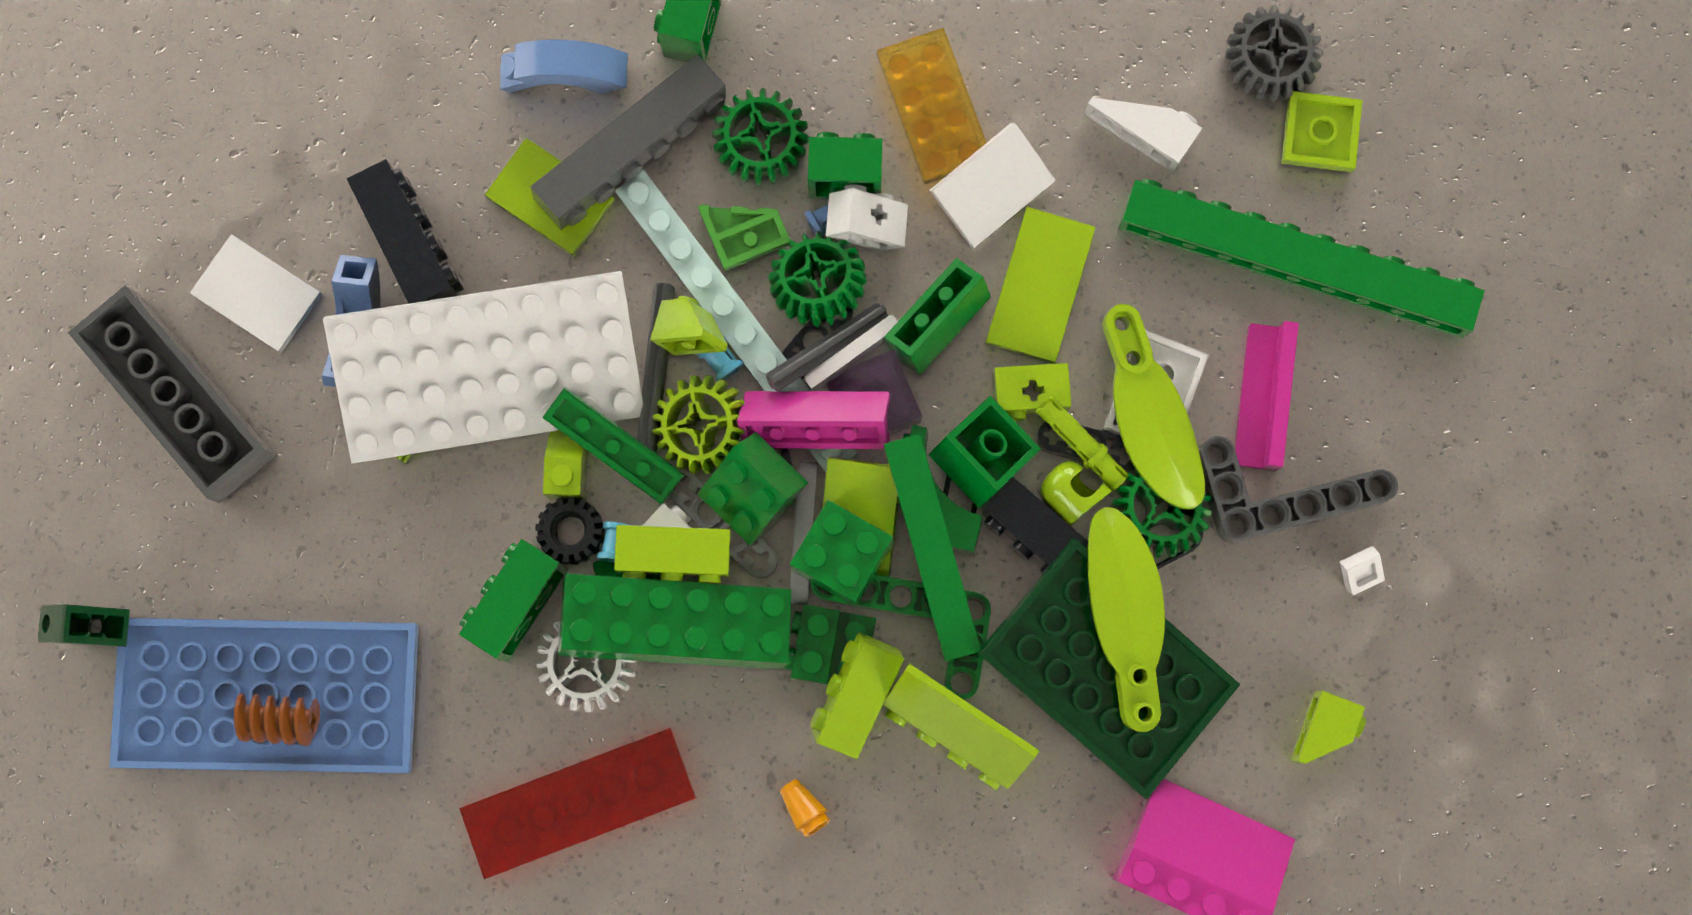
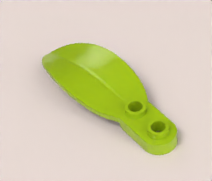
M1128 304L1115 305L1103 318V330L1116 367L1113 380V401L1123 444L1136 470L1158 496L1181 509L1196 508L1204 498L1205 479L1196 438L1187 411L1172 380L1165 370L1153 359L1152 348L1139 312ZM1115 321H1122L1125 324V330H1119L1115 325ZM1127 354H1131L1136 358V365H1132L1127 361Z
M1105 507L1093 516L1088 535V580L1093 619L1104 654L1116 671L1115 678L1121 719L1128 728L1138 732H1147L1158 724L1161 717L1156 667L1162 651L1165 630L1162 585L1154 558L1138 528L1119 510ZM1137 669H1141L1143 677L1139 682H1135L1133 678L1134 672ZM1145 706L1148 714L1145 719L1141 720L1138 712L1140 708Z

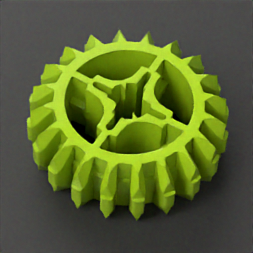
M692 375L689 384L685 380L677 381L679 392L671 388L665 390L670 401L659 400L657 402V405L664 409L663 415L654 414L652 416L653 420L661 422V427L653 429L652 432L654 435L664 437V439L658 442L657 447L658 449L669 448L665 459L667 461L677 459L676 467L678 469H685L689 465L690 473L698 474L702 467L705 474H711L714 470V464L718 468L730 450L741 442L739 440L740 434L743 435L745 431L738 427L737 419L740 417V408L745 402L742 399L734 401L739 391L733 387L726 391L727 381L719 379L715 383L714 377L710 375H705L703 381H701L699 376ZM704 395H711L718 400L726 415H713L709 404L705 403ZM692 400L691 403H688L689 412L683 420L678 421L682 408L688 401ZM699 418L714 421V423H708L707 427L703 428L704 431L689 428L690 426H696L697 421L702 422ZM723 428H727L721 443L712 450V446H715L716 433ZM678 434H690L693 438L694 446H698L699 455L689 451L682 444Z

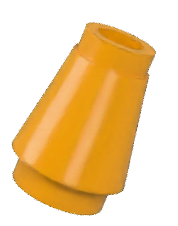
M798 779L789 782L779 791L783 796L797 832L801 831L805 837L813 835L830 822L826 815L828 810Z

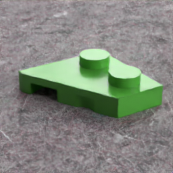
M706 204L698 206L700 215L725 272L779 250V248L782 249L789 246L790 238L777 209L759 208L757 210H750L739 206L716 208Z

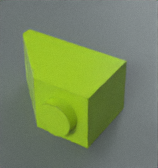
M679 296L678 299L661 301L650 338L652 342L673 355L726 352L728 344L712 314L700 307L696 299L688 296Z
M550 431L544 456L543 495L548 499L560 497L566 499L568 496L585 500L587 450L561 431Z
M1323 690L1315 691L1290 761L1296 764H1306L1352 743L1355 737L1359 738L1366 724V717L1362 716L1365 706Z

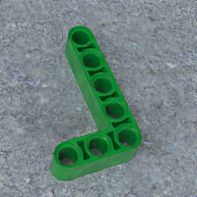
M875 575L871 582L875 589L874 596L867 601L860 600L856 607L933 621L931 612L927 607V598L922 582ZM811 582L813 594L819 600L854 607L833 594L821 593L817 585ZM896 588H905L911 595V601L905 607H897L891 602L890 593ZM964 590L967 602L975 600L983 607L982 618L973 620L981 648L987 640L991 604L983 594ZM976 653L972 657L963 656L947 661L944 687L963 700L972 697L979 687L983 658ZM957 673H964L971 680V688L966 694L956 693L951 687V679Z

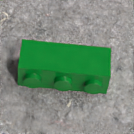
M956 258L884 336L893 356L920 376L991 298L984 277Z

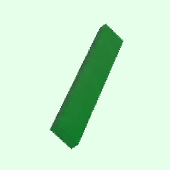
M917 434L883 444L944 661L977 653L981 649L921 436Z

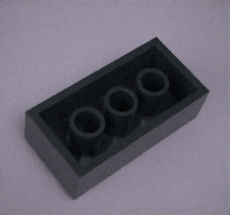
M385 159L346 178L408 304L460 296L459 292L463 291L464 287L449 263L443 262L448 259V255L433 231H428V229L433 227L425 210L420 207L418 201L414 198L417 196L409 178L405 177L400 166L394 169L388 160Z

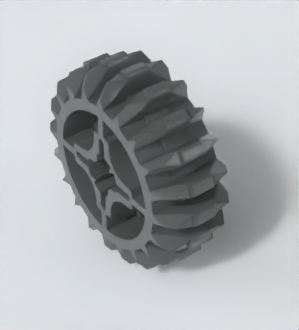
M1276 4L1271 6L1269 13L1261 6L1257 8L1255 16L1248 12L1242 19L1243 23L1237 22L1234 25L1233 31L1235 34H1230L1227 39V44L1231 47L1225 51V58L1232 60L1227 65V71H1238L1233 79L1234 84L1242 81L1246 83L1243 89L1244 94L1249 93L1253 88L1257 90V100L1262 99L1265 93L1269 94L1271 102H1275L1278 99L1279 93L1285 100H1288L1293 95V91L1303 92L1306 88L1305 84L1311 85L1315 80L1314 73L1318 72L1321 68V63L1317 59H1320L1323 55V49L1315 47L1320 43L1321 35H1310L1315 26L1314 23L1305 26L1302 24L1305 17L1304 13L1294 18L1290 16L1292 13L1291 6L1287 7L1283 14L1279 13ZM1268 30L1265 41L1256 42L1255 45H1247V41L1251 36ZM1283 34L1291 38L1293 42L1288 41ZM1293 61H1300V67L1296 72L1280 77L1283 65H1291ZM1253 64L1262 67L1265 74L1259 71Z

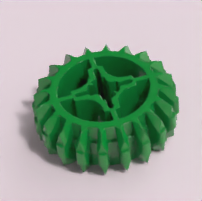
M765 88L760 89V97H753V92L749 89L746 90V100L744 101L738 95H734L732 99L735 107L733 108L726 104L722 106V112L725 116H716L715 124L719 128L712 131L713 139L718 141L713 145L714 152L723 153L719 157V163L722 166L730 164L728 172L731 176L736 175L741 170V181L744 183L749 180L750 175H754L755 184L758 186L762 183V176H768L770 184L776 183L775 173L777 172L785 179L789 177L786 166L798 169L800 165L796 157L806 156V149L801 145L809 143V135L802 133L808 129V123L805 120H799L802 116V110L800 108L791 110L793 100L790 97L780 103L781 95L778 91H775L771 98H767ZM761 113L772 114L780 118L784 124H780L779 121L768 122L763 119ZM750 116L751 122L745 130L739 131L738 136L732 137L737 124L745 117ZM756 124L759 125L760 132H763L764 137H766L764 141L766 150H763L761 142H759L755 135L757 133ZM790 136V140L783 152L772 159V147L777 143L783 142V138ZM741 149L742 152L753 151L759 155L761 161L749 160L740 155L736 150Z
M817 231L813 239H809L803 233L802 242L800 243L790 239V250L779 248L778 255L780 259L772 260L771 267L773 272L769 273L768 279L771 285V296L776 299L777 308L780 311L785 310L786 317L790 320L797 317L802 326L809 319H812L813 325L818 328L821 319H826L830 325H833V316L835 315L846 319L847 312L845 308L856 310L858 306L856 298H863L865 293L863 286L867 283L866 273H864L866 269L865 263L860 258L859 251L855 247L850 248L849 242L844 239L838 241L831 237L823 239L822 234ZM815 270L817 271L819 278H821V288L818 287L817 281L814 280ZM839 287L836 291L830 294L833 289ZM811 296V297H814V298H816V299L805 298V297Z
M1134 467L1135 476L1128 473V477L1124 481L1126 485H1120L1115 489V492L1123 498L1114 499L1112 506L1122 509L1123 511L1120 512L1127 516L1138 528L1149 548L1150 546L1153 547L1155 558L1162 556L1164 547L1170 558L1177 555V546L1184 553L1188 552L1191 549L1189 541L1198 544L1202 540L1198 531L1206 532L1209 528V524L1201 518L1205 519L1212 516V510L1202 507V505L1212 500L1211 496L1204 495L1201 504L1196 508L1190 509L1188 522L1183 519L1185 515L1180 509L1170 503L1167 505L1169 508L1152 520L1151 517L1156 513L1155 508L1162 502L1165 503V500L1145 485V480ZM1135 493L1141 498L1140 502L1146 509V517L1141 524L1134 512ZM1163 524L1171 530L1173 528L1177 529L1180 533L1171 536H1161L1149 530L1155 525Z

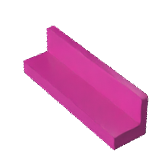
M1284 321L1279 327L1254 323L1248 326L1234 447L1240 467L1277 471L1284 465L1299 326L1297 322Z
M747 391L743 397L745 404L741 406L740 417L737 419L738 427L745 431L743 435L740 434L741 441L757 432L772 448L884 449L883 444L890 442L887 423L890 395L889 392Z

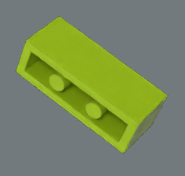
M617 525L614 571L616 573H623L624 578L646 579V574L661 575V580L683 582V576H699L698 583L720 584L721 577H729L730 529Z
M858 632L854 641L850 640L846 644L842 654L843 666L838 675H832L826 689V695L829 696L823 708L818 707L811 720L810 728L813 729L812 733L816 743L858 759L905 659L899 648L861 632Z

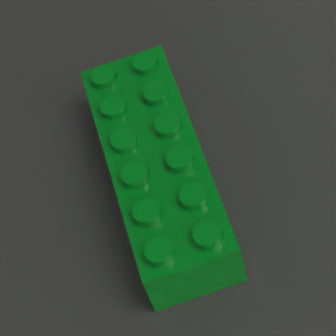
M566 573L562 588L558 656L781 670L789 664L792 589Z

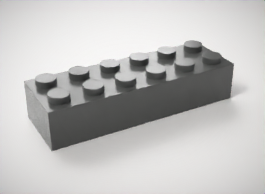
M128 286L122 287L68 332L207 499L221 503L276 456L143 297Z

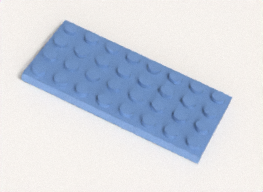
M129 618L127 647H117L109 768L412 773L419 624ZM244 693L247 705H250L253 695L259 694L262 706H265L268 696L274 695L277 707H280L284 696H289L292 708H295L299 697H304L307 709H310L313 699L316 698L320 705V719L313 741L308 746H302L298 741L293 745H287L283 740L278 744H272L268 739L263 743H257L253 738L248 742L240 741L234 727V707L237 696Z

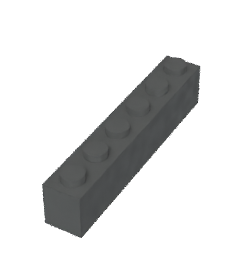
M697 54L531 185L530 189L533 199L561 230L567 225H576L586 216L587 209L596 202L601 204L609 199L617 185L624 180L630 181L641 172L642 165L652 157L658 159L664 155L670 148V143L677 137L689 135L696 128L697 121L706 114L711 116L719 111L725 103L726 85Z

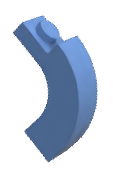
M535 40L515 44L514 52L501 55L500 89L512 93L547 84L577 86L599 94L627 88L628 53L605 45L576 40Z
M340 255L331 281L336 315L380 308V278L377 259ZM329 353L321 377L323 386L336 387Z

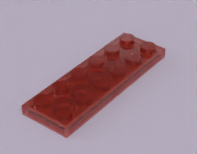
M671 728L466 805L459 808L483 878L487 879L691 801L697 797Z

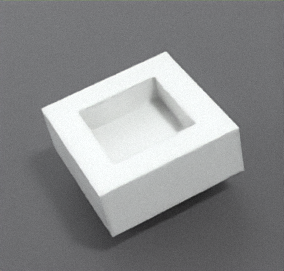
M1373 546L1340 561L1345 588L1352 596L1385 581L1380 554Z

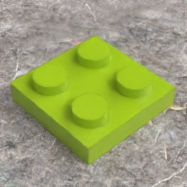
M1293 91V95L1288 99L1281 164L1353 172L1356 169L1363 100Z

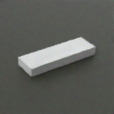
M889 315L805 375L804 383L810 391L820 390L886 342L884 336L898 322L893 315Z

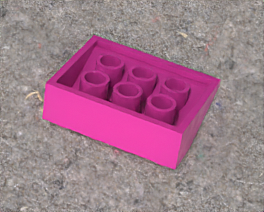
M1163 779L1146 800L1113 876V880L1189 915H1272L1295 839Z

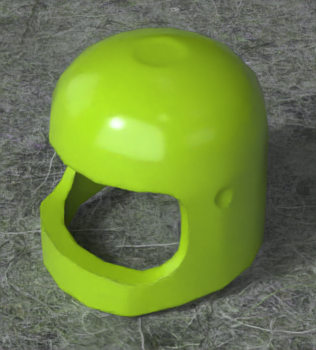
M1066 461L1057 465L1045 477L1040 488L1041 497L1046 505L1070 526L1086 511L1112 492L1105 483L1098 490H1092L1087 487L1080 479V473L1084 467L1074 461Z

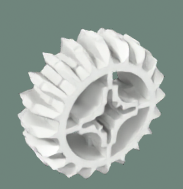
M555 622L553 627L560 633V623ZM549 633L543 635V638L552 644L549 649L543 646H539L537 649L538 653L548 655L547 661L536 662L537 668L548 669V673L539 676L538 680L540 683L553 682L546 689L545 693L551 696L560 691L561 693L556 701L558 705H564L570 697V710L577 711L580 702L584 701L585 712H592L593 700H596L599 708L604 710L607 708L605 696L608 695L614 702L620 700L619 695L614 691L617 686L625 691L630 689V686L621 680L623 675L635 677V671L625 668L626 663H635L637 661L616 660L615 671L611 679L608 680L602 670L603 659L595 658V661H592L595 663L593 669L597 673L596 675L586 668L578 670V663L581 662L579 657H571L570 665L560 676L558 671L559 635L556 638ZM582 676H589L593 682L597 683L600 689L590 693H578L567 685Z

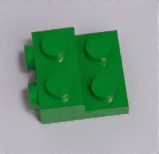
M803 604L802 612L795 611L791 633L798 634L796 649L789 648V664L785 666V670L791 671L790 678L828 685L832 675H838L843 666L842 654L846 644L850 640L854 641L858 632L873 638L876 618Z

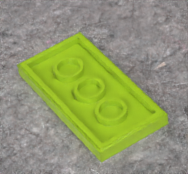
M1026 207L985 344L1050 364L1056 363L1096 228L1095 226Z

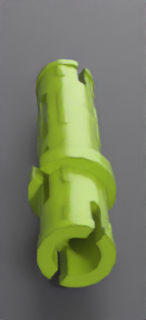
M1053 395L1038 407L1036 413L1083 460V466L1086 469L1091 468L1111 490H1115L1126 480L1128 472L1107 452L1108 448L1103 443L1099 444Z

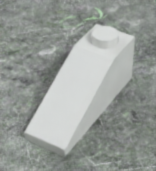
M1091 98L1084 113L1171 172L1175 171L1202 130L1197 125L1196 119L1190 114L1183 111L1177 112L1172 108Z

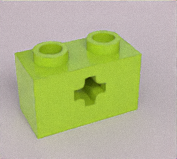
M1068 363L994 368L992 373L994 400L1015 422L1026 420V415L1037 414L1036 410L1052 395L1067 412L1071 408ZM1028 386H1033V390L1036 393L1041 392L1035 401H1030L1029 395H1023Z

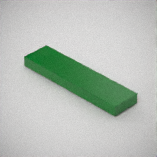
M566 387L562 389L542 417L661 505L685 475Z

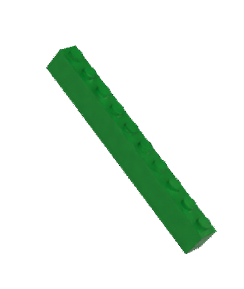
M1151 179L1135 180L1130 189L1118 227L1120 230L1460 338L1465 337L1474 330L1485 290L1474 287L1475 283L1471 280L1445 278L1439 276L1440 272L1430 267H1419L1417 269L1407 266L1401 258L1395 256H1384L1382 258L1370 254L1368 248L1360 245H1349L1347 247L1335 243L1336 240L1333 237L1325 234H1315L1312 236L1300 232L1301 228L1294 224H1274L1266 221V217L1259 213L1245 212L1243 214L1231 210L1232 207L1229 204L1221 201H1211V203L1198 200L1197 196L1192 192L1186 190L1173 192L1162 188L1163 185Z

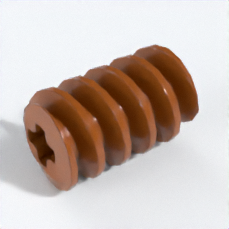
M244 693L239 694L235 702L234 727L238 739L242 742H248L253 738L257 743H263L268 739L272 744H278L283 740L287 745H293L298 741L300 745L308 746L313 741L319 725L320 705L316 698L313 699L310 709L306 708L304 697L298 698L295 708L291 707L289 696L283 697L280 707H277L274 695L268 696L265 706H262L259 694L253 695L250 705H247Z

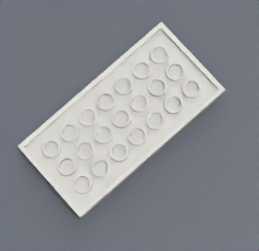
M622 271L325 316L323 318L351 464L556 431L558 429L542 417L564 387L568 388L611 421L640 417L643 400Z

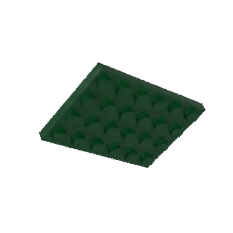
M1071 539L985 642L979 652H977L981 658L1145 799H1148L1241 685L1165 618L1163 646L1156 667L1161 707L1160 720L1152 730L1147 732H1138L1128 728L1120 716L1115 678L1116 671L1104 654L1093 619L1088 580V549L1076 539ZM1137 669L1134 672L1133 678L1135 682H1139L1143 677L1141 669ZM1145 706L1140 708L1138 712L1139 718L1143 720L1148 714Z

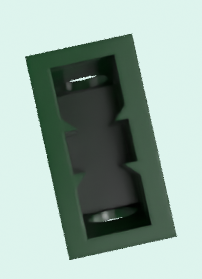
M69 604L42 605L40 609L38 641L41 643L127 647L130 609ZM94 620L101 621L100 633L91 632V625Z

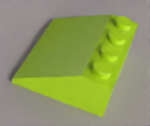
M910 663L883 704L888 709L884 716L902 728L907 722L918 729L916 737L933 749L937 743L950 751L947 755L948 759L963 769H966L970 764L981 772L978 779L996 791L1000 785L1009 789L1040 751Z

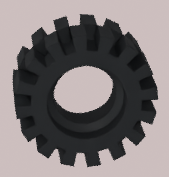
M568 496L566 499L560 497L556 499L555 503H548L545 506L547 509L543 513L540 512L538 516L540 520L535 527L538 533L536 539L545 554L559 563L578 565L579 562H587L593 554L596 555L599 552L598 548L604 542L603 532H605L602 517L587 501ZM567 517H576L584 525L582 539L573 545L563 544L557 537V526Z

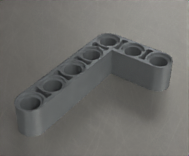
M1214 436L1204 442L1198 449L1206 484L1205 492L1212 499L1209 502L1210 510H1212L1215 527L1219 537L1228 543H1240L1372 508L1393 499L1398 490L1396 477L1390 471L1380 469L1251 503L1232 442L1225 437ZM1215 446L1222 451L1224 456L1222 463L1216 464L1209 460L1207 456L1208 447ZM1372 479L1379 480L1384 486L1382 497L1375 496L1371 492L1370 482ZM1220 481H1226L1232 485L1234 489L1232 499H1225L1219 495L1217 486ZM1337 488L1347 492L1349 496L1347 506H1341L1336 502L1334 493ZM1301 498H1307L1312 501L1314 505L1312 516L1301 512L1299 508ZM1266 507L1274 508L1278 512L1279 522L1277 525H1271L1265 521L1263 512ZM1230 516H1236L1242 520L1244 524L1242 534L1237 535L1230 531L1228 528Z

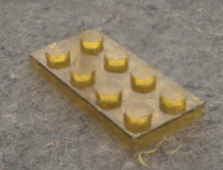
M944 27L877 50V58L924 185L945 178L987 142Z

